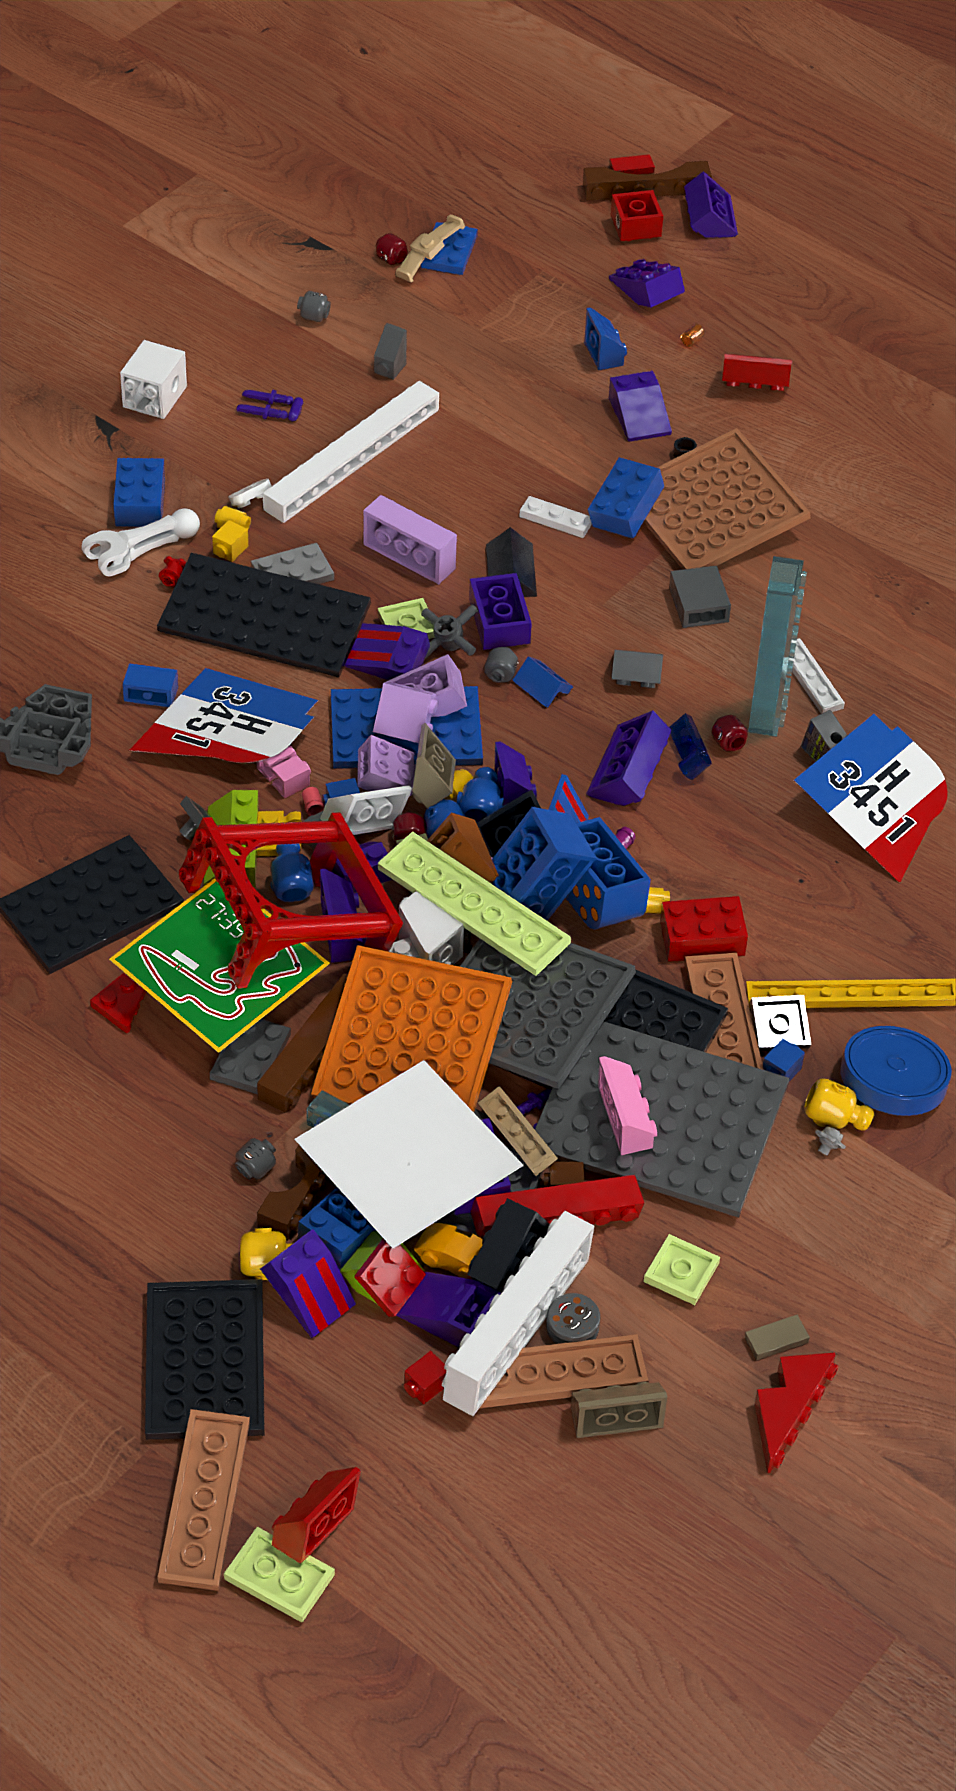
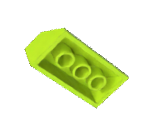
M232 790L208 806V814L217 825L258 824V790ZM229 848L232 855L240 856L238 852ZM257 849L252 851L245 861L246 874L254 888H256ZM210 865L204 876V886L215 878Z

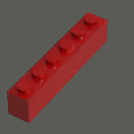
M629 1175L475 1197L471 1215L477 1235L483 1239L485 1233L491 1230L496 1221L495 1216L498 1208L505 1203L507 1198L536 1211L549 1224L553 1219L558 1220L564 1211L590 1224L605 1225L619 1220L628 1222L639 1218L645 1203L636 1176Z

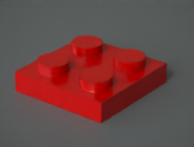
M383 1238L354 1278L388 1317H394L426 1274L401 1245L392 1248Z

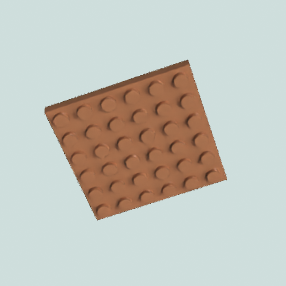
M736 428L657 467L660 468L664 488L645 518L644 523L681 569L685 570L719 565L811 519L810 511Z

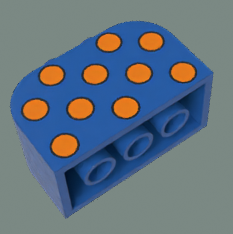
M600 817L576 823L595 854L596 860L567 895L566 899L586 925L594 930L643 916L647 908L651 879Z

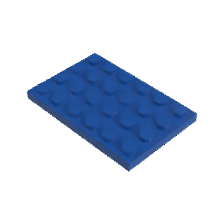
M463 686L467 707L446 716L431 717L430 724H433L432 731L456 759L455 766L483 765L478 686ZM382 688L331 689L333 768H358V749L370 735L414 752V764L416 765L419 743L373 732Z

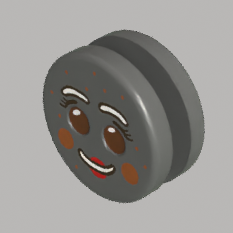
M568 1293L557 1297L550 1304L547 1312L546 1330L548 1336L555 1344L580 1342L597 1338L600 1327V1311L596 1303L589 1297L577 1293Z

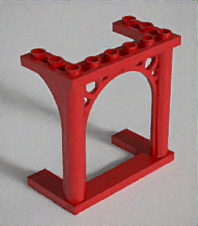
M341 812L331 813L328 821L216 825L212 817H202L200 825L195 831L192 844L187 850L183 865L179 869V879L187 892L196 893L210 865L216 881L220 884L226 900L230 903L236 919L244 930L227 969L237 989L247 988L255 969L271 955L289 946L309 941L367 938L364 947L389 952L403 925V921ZM317 843L310 859L315 886H320V869H327L332 872L337 859H339L368 913L307 916L277 907L261 896L250 883L245 870L246 858L252 851L267 845ZM229 848L238 852L240 856L232 855ZM261 909L270 911L271 917L266 918Z

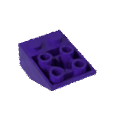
M645 259L634 261L632 266L618 268L616 273L608 276L615 285L641 306L653 307L685 292L680 267L670 266L669 263L659 264L657 261L647 262Z
M425 1272L426 1276L396 1316L459 1347L463 1337L467 1333L471 1334L474 1331L479 1316L482 1313L486 1315L490 1310L489 1307L495 1295H501V1292L477 1280Z

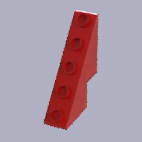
M835 1352L780 1357L777 1371L780 1387L757 1389L754 1405L767 1473H770L773 1467L777 1469L780 1467L786 1454L783 1452L787 1445L792 1446L799 1434L798 1426L800 1423L806 1424L812 1413V1408H810L814 1401L818 1403L825 1392L826 1387L823 1385L826 1380L832 1381L836 1375L839 1365L834 1363Z

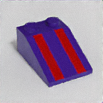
M363 623L347 658L345 667L386 680L396 678L422 666L430 648L427 633L405 626Z
M314 1229L260 1268L311 1338L356 1304L331 1252Z

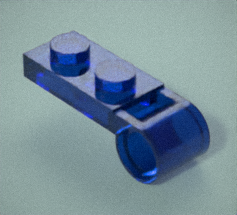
M685 713L669 728L682 759L678 766L688 779L694 780L712 764V761L692 716Z

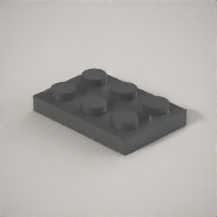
M260 1019L220 1052L210 1072V1080L258 1094L257 1082L284 1050L291 1036V1028Z

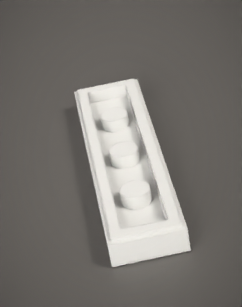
M800 638L778 645V652L821 714L828 710L834 712L844 709L845 702Z

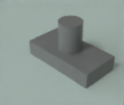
M186 796L180 805L190 818L179 832L191 841L195 836V831L198 829L202 817H210V815L202 806Z

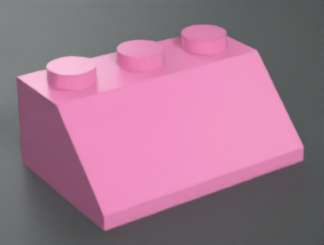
M605 1056L599 1057L598 1088L620 1154L625 1155L653 1148L654 1137L657 1136V1128L654 1120H649L647 1115L649 1113V1105L646 1097H641L640 1091L642 1087L638 1074H633L629 1064Z

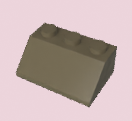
M426 723L421 726L412 794L419 803H423L429 809L430 806L435 805L452 794L456 759Z
M640 1382L636 1385L622 1387L613 1385L605 1389H582L578 1392H572L570 1408L576 1438L663 1428L667 1392L659 1382Z

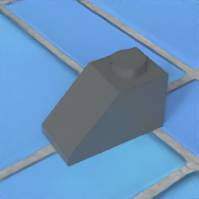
M389 323L385 325L374 354V373L394 380L406 366V329Z

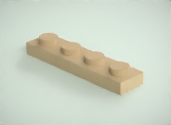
M500 1086L478 1102L535 1176L558 1159Z

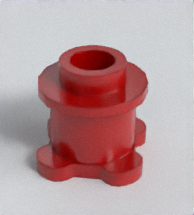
M166 556L164 559L166 566L160 570L159 579L165 586L175 587L186 561L182 558L175 559Z

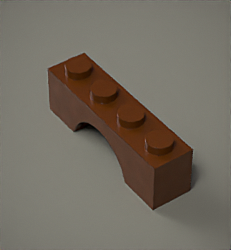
M300 1145L295 1150L296 1167L303 1173V1179L298 1185L289 1190L281 1192L270 1191L257 1212L258 1228H272V1231L281 1232L287 1241L293 1231H298L299 1221L303 1218L302 1216L306 1210H311L317 1191L319 1189L323 1190L328 1176Z

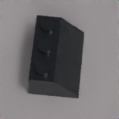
M508 1198L498 1208L495 1216L496 1221L491 1230L485 1233L482 1240L483 1246L478 1255L472 1258L467 1274L473 1280H477L501 1292V1294L504 1291L508 1278L518 1273L522 1260L525 1256H531L535 1243L540 1237L544 1238L547 1235L550 1225L536 1211Z

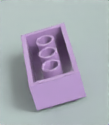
M382 495L364 509L365 546L437 584H440L456 569L457 534Z

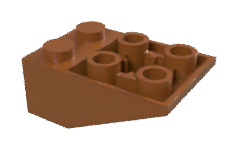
M451 812L427 841L489 883H492L498 877V872L476 821Z

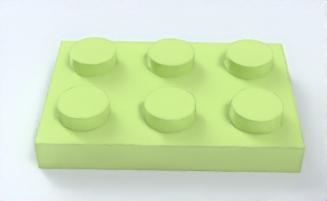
M257 1527L225 1571L224 1580L294 1619L303 1622L334 1577L335 1569L310 1555L301 1564L271 1545L272 1534Z

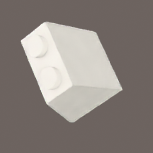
M417 891L401 901L399 904V916L403 921V925L399 931V940L409 937L421 959L454 965L463 957V923Z

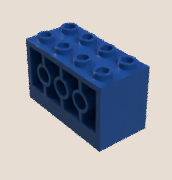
M531 807L493 857L492 861L498 872V877L491 884L548 921L596 860V856L571 814Z

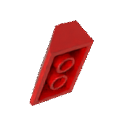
M725 354L722 381H726V386L739 387L740 383H749L748 388L762 389V385H771L770 390L784 391V387H789L792 360Z
M357 1467L329 1471L320 1480H315L310 1485L308 1492L302 1498L298 1497L284 1516L280 1515L275 1520L272 1526L273 1538L271 1545L301 1564L354 1510L361 1470Z

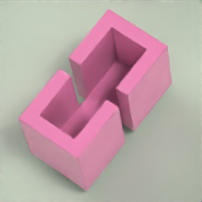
M288 746L285 750L271 758L257 761V769L269 782L272 781V785L284 798L310 786V767L307 762L302 761L296 755L292 746Z

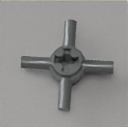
M470 605L456 619L451 615H444L439 618L428 608L422 611L421 615L434 625L435 636L429 642L430 648L425 659L440 645L447 651L461 648L469 656L475 653L476 648L464 639L462 625L478 612L474 605Z

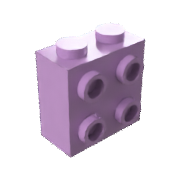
M392 682L383 683L373 732L419 743L421 726L424 723L433 730V724H430L432 714L435 715L438 708V700H435L437 693Z
M370 735L358 749V787L367 791H376L410 785L413 789L416 767L414 764V752Z

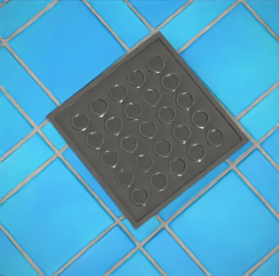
M482 939L478 940L460 966L511 977L513 981L489 1063L556 1089L561 1087L636 973L635 966L570 943L535 976Z

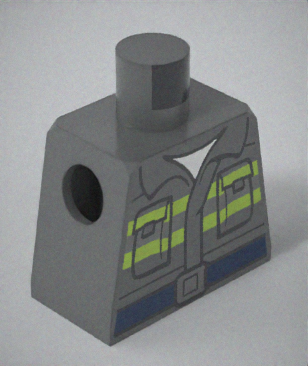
M828 710L810 719L801 747L816 762L843 740L847 734L832 711Z

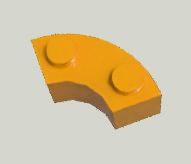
M433 1223L426 1227L413 1248L421 1257V1260L431 1268H441L452 1272L458 1277L472 1279L467 1275L469 1264L472 1258L478 1255L483 1246V1239L474 1234L468 1237L456 1232L457 1227L449 1224Z

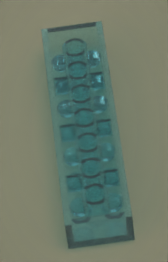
M773 556L748 728L750 733L777 737L779 727H784L786 713L781 711L787 710L789 695H784V693H789L791 678H787V675L792 676L794 661H790L789 658L795 657L796 643H792V640L797 641L799 626L794 624L800 623L802 610L801 607H797V604L802 605L804 589H800V586L805 587L807 571H802L804 560Z

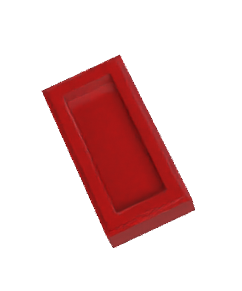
M650 154L610 158L609 161L612 170L622 173L640 175L655 172V166Z

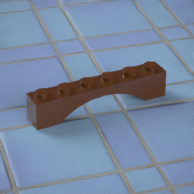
M708 161L686 162L673 170L649 175L622 173L606 167L584 168L583 189L586 201L612 199V194L653 190L655 196L686 195L684 186L703 171L711 178L712 175Z

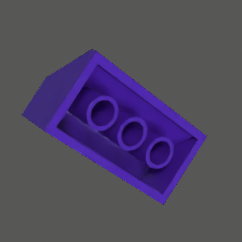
M653 710L617 725L587 791L589 797L625 806L633 802L637 803L645 796L647 785L653 777L654 769L660 761L661 753L667 745V740L671 733V729Z

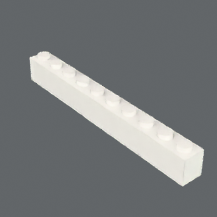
M421 381L408 387L403 393L393 398L382 408L376 410L368 418L362 420L353 429L330 443L321 452L316 453L307 462L298 466L289 475L284 476L275 485L266 489L263 492V510L282 523H285L439 410V392Z

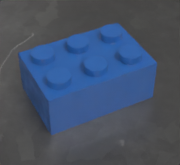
M619 457L588 508L592 526L634 539L664 488L660 468Z
M117 458L114 494L115 527H143L163 518L165 491L164 458Z

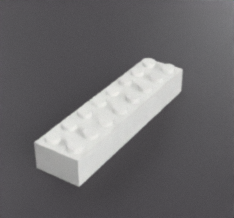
M564 1211L558 1220H552L548 1227L547 1235L537 1240L533 1253L530 1257L525 1256L519 1266L518 1273L508 1278L502 1294L495 1295L490 1304V1310L486 1315L482 1313L479 1316L474 1331L471 1334L467 1333L460 1343L458 1352L456 1354L452 1353L448 1357L444 1366L447 1372L442 1382V1387H444L443 1400L471 1416L475 1415L507 1369L518 1357L520 1351L526 1346L546 1319L550 1304L557 1297L564 1295L588 1262L594 1225L567 1211Z

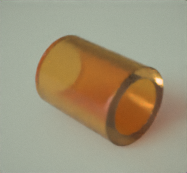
M697 323L693 324L681 335L682 343L687 347L694 345L704 336L703 327Z

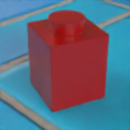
M429 1351L404 1371V1388L412 1398H417L423 1405L444 1390L442 1382L447 1370L444 1369L445 1364L432 1351Z

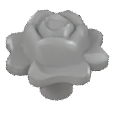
M829 1126L823 1131H815L822 1143L818 1149L821 1153L828 1156L831 1149H845L846 1146L841 1143L843 1134H840V1131Z

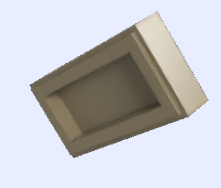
M798 1315L745 1332V1339L756 1360L807 1344L810 1339Z

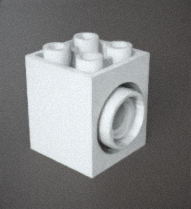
M144 340L120 372L123 407L164 419L187 387L185 352Z

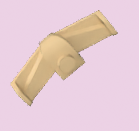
M450 214L447 217V221L429 234L423 233L410 244L411 250L400 268H397L395 276L413 282L412 278L425 258L431 260L444 247L443 240L457 230L465 228L463 220Z

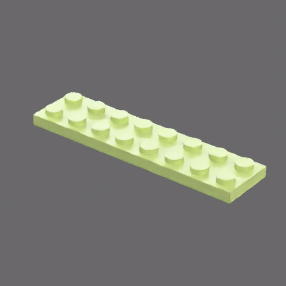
M411 832L378 862V870L412 893L417 891L463 923L465 929L535 976L571 943L569 935L414 832Z

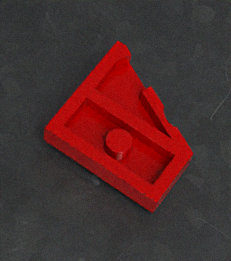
M123 972L90 999V1006L128 1034L132 1028L131 1023L134 1015H137L139 1011L140 1001L143 1000L146 990Z

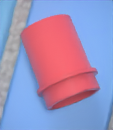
M316 787L304 789L302 798L306 813L312 816L324 810V802L321 800L319 790Z

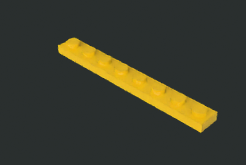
M956 979L746 981L745 987L750 1009L752 997L804 995L806 1008L956 1006Z

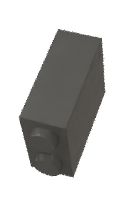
M717 565L671 571L669 590L683 628L729 622L731 603Z

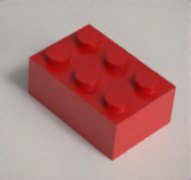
M739 896L662 902L660 925L668 962L685 961L687 956L737 953L738 956H745L748 933Z

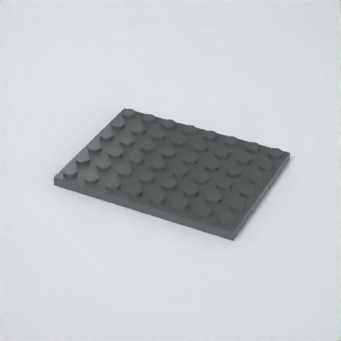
M603 1022L559 1089L552 1088L535 1131L558 1158L557 1161L583 1162L585 1170L611 1178L635 1175L639 1187L739 1218L790 1078ZM605 1056L629 1064L633 1074H638L642 1087L640 1091L641 1097H646L649 1105V1113L647 1115L649 1120H654L657 1128V1136L654 1137L653 1148L625 1155L620 1154L598 1088L599 1057Z

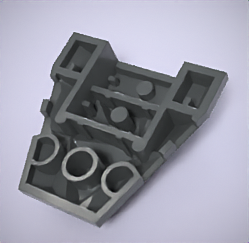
M44 684L25 699L23 707L20 709L16 706L12 708L8 718L5 720L0 718V752L5 753L7 762L14 766L56 775L61 774L67 766L73 767L82 762L91 747L92 694Z

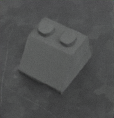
M615 649L612 679H617L616 684L631 686V681L641 682L640 687L655 688V683L660 684L663 654Z

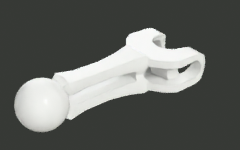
M186 508L179 509L172 516L167 515L143 527L119 532L105 530L94 533L83 540L82 552L92 560L98 559V568L105 576H113L126 571L130 567L131 561L153 548L177 542L179 538L193 537L199 530L200 521L194 511ZM100 544V546L90 550L92 545ZM113 561L111 566L107 567L108 563Z

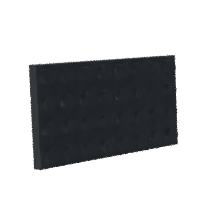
M191 552L157 624V629L159 632L340 677L371 605V597Z

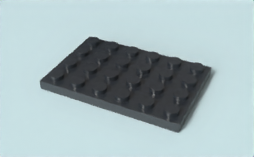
M128 835L0 898V913L50 975L166 916L182 904L184 899L135 840Z
M262 1279L147 1283L146 1440L185 1438L191 1409L250 1417L247 1436H265Z

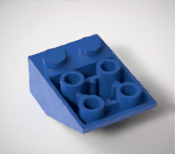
M336 1187L299 1221L297 1240L314 1229L331 1252L339 1270H341L369 1234L377 1230L341 1190Z

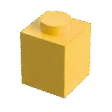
M228 520L212 536L213 553L233 562L249 546L248 529Z

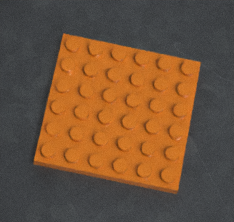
M357 945L311 1092L312 1097L349 1106L424 1060L474 1112L513 982L511 977Z

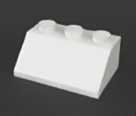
M409 785L329 798L320 819L328 821L331 813L341 812L353 835L392 829L393 820L402 814L412 787Z

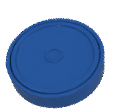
M875 1026L859 1031L848 1041L842 1058L840 1073L844 1085L856 1093L857 1099L862 1103L888 1114L910 1116L929 1112L944 1100L951 1079L952 1069L944 1051L926 1036L896 1026Z

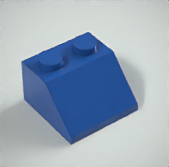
M591 307L586 308L584 343L598 370L624 366V356L627 355V348L625 343L621 342L618 330L614 329L611 321Z

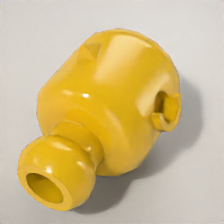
M821 1078L814 1083L809 1091L804 1107L805 1114L813 1119L814 1123L818 1126H829L835 1129H841L850 1122L858 1130H867L874 1116V1111L871 1107L856 1104L857 1096L853 1090L825 1078Z
M255 1228V1231L246 1232L240 1240L241 1272L247 1277L268 1280L260 1268L293 1243H286L284 1234L272 1231V1228Z

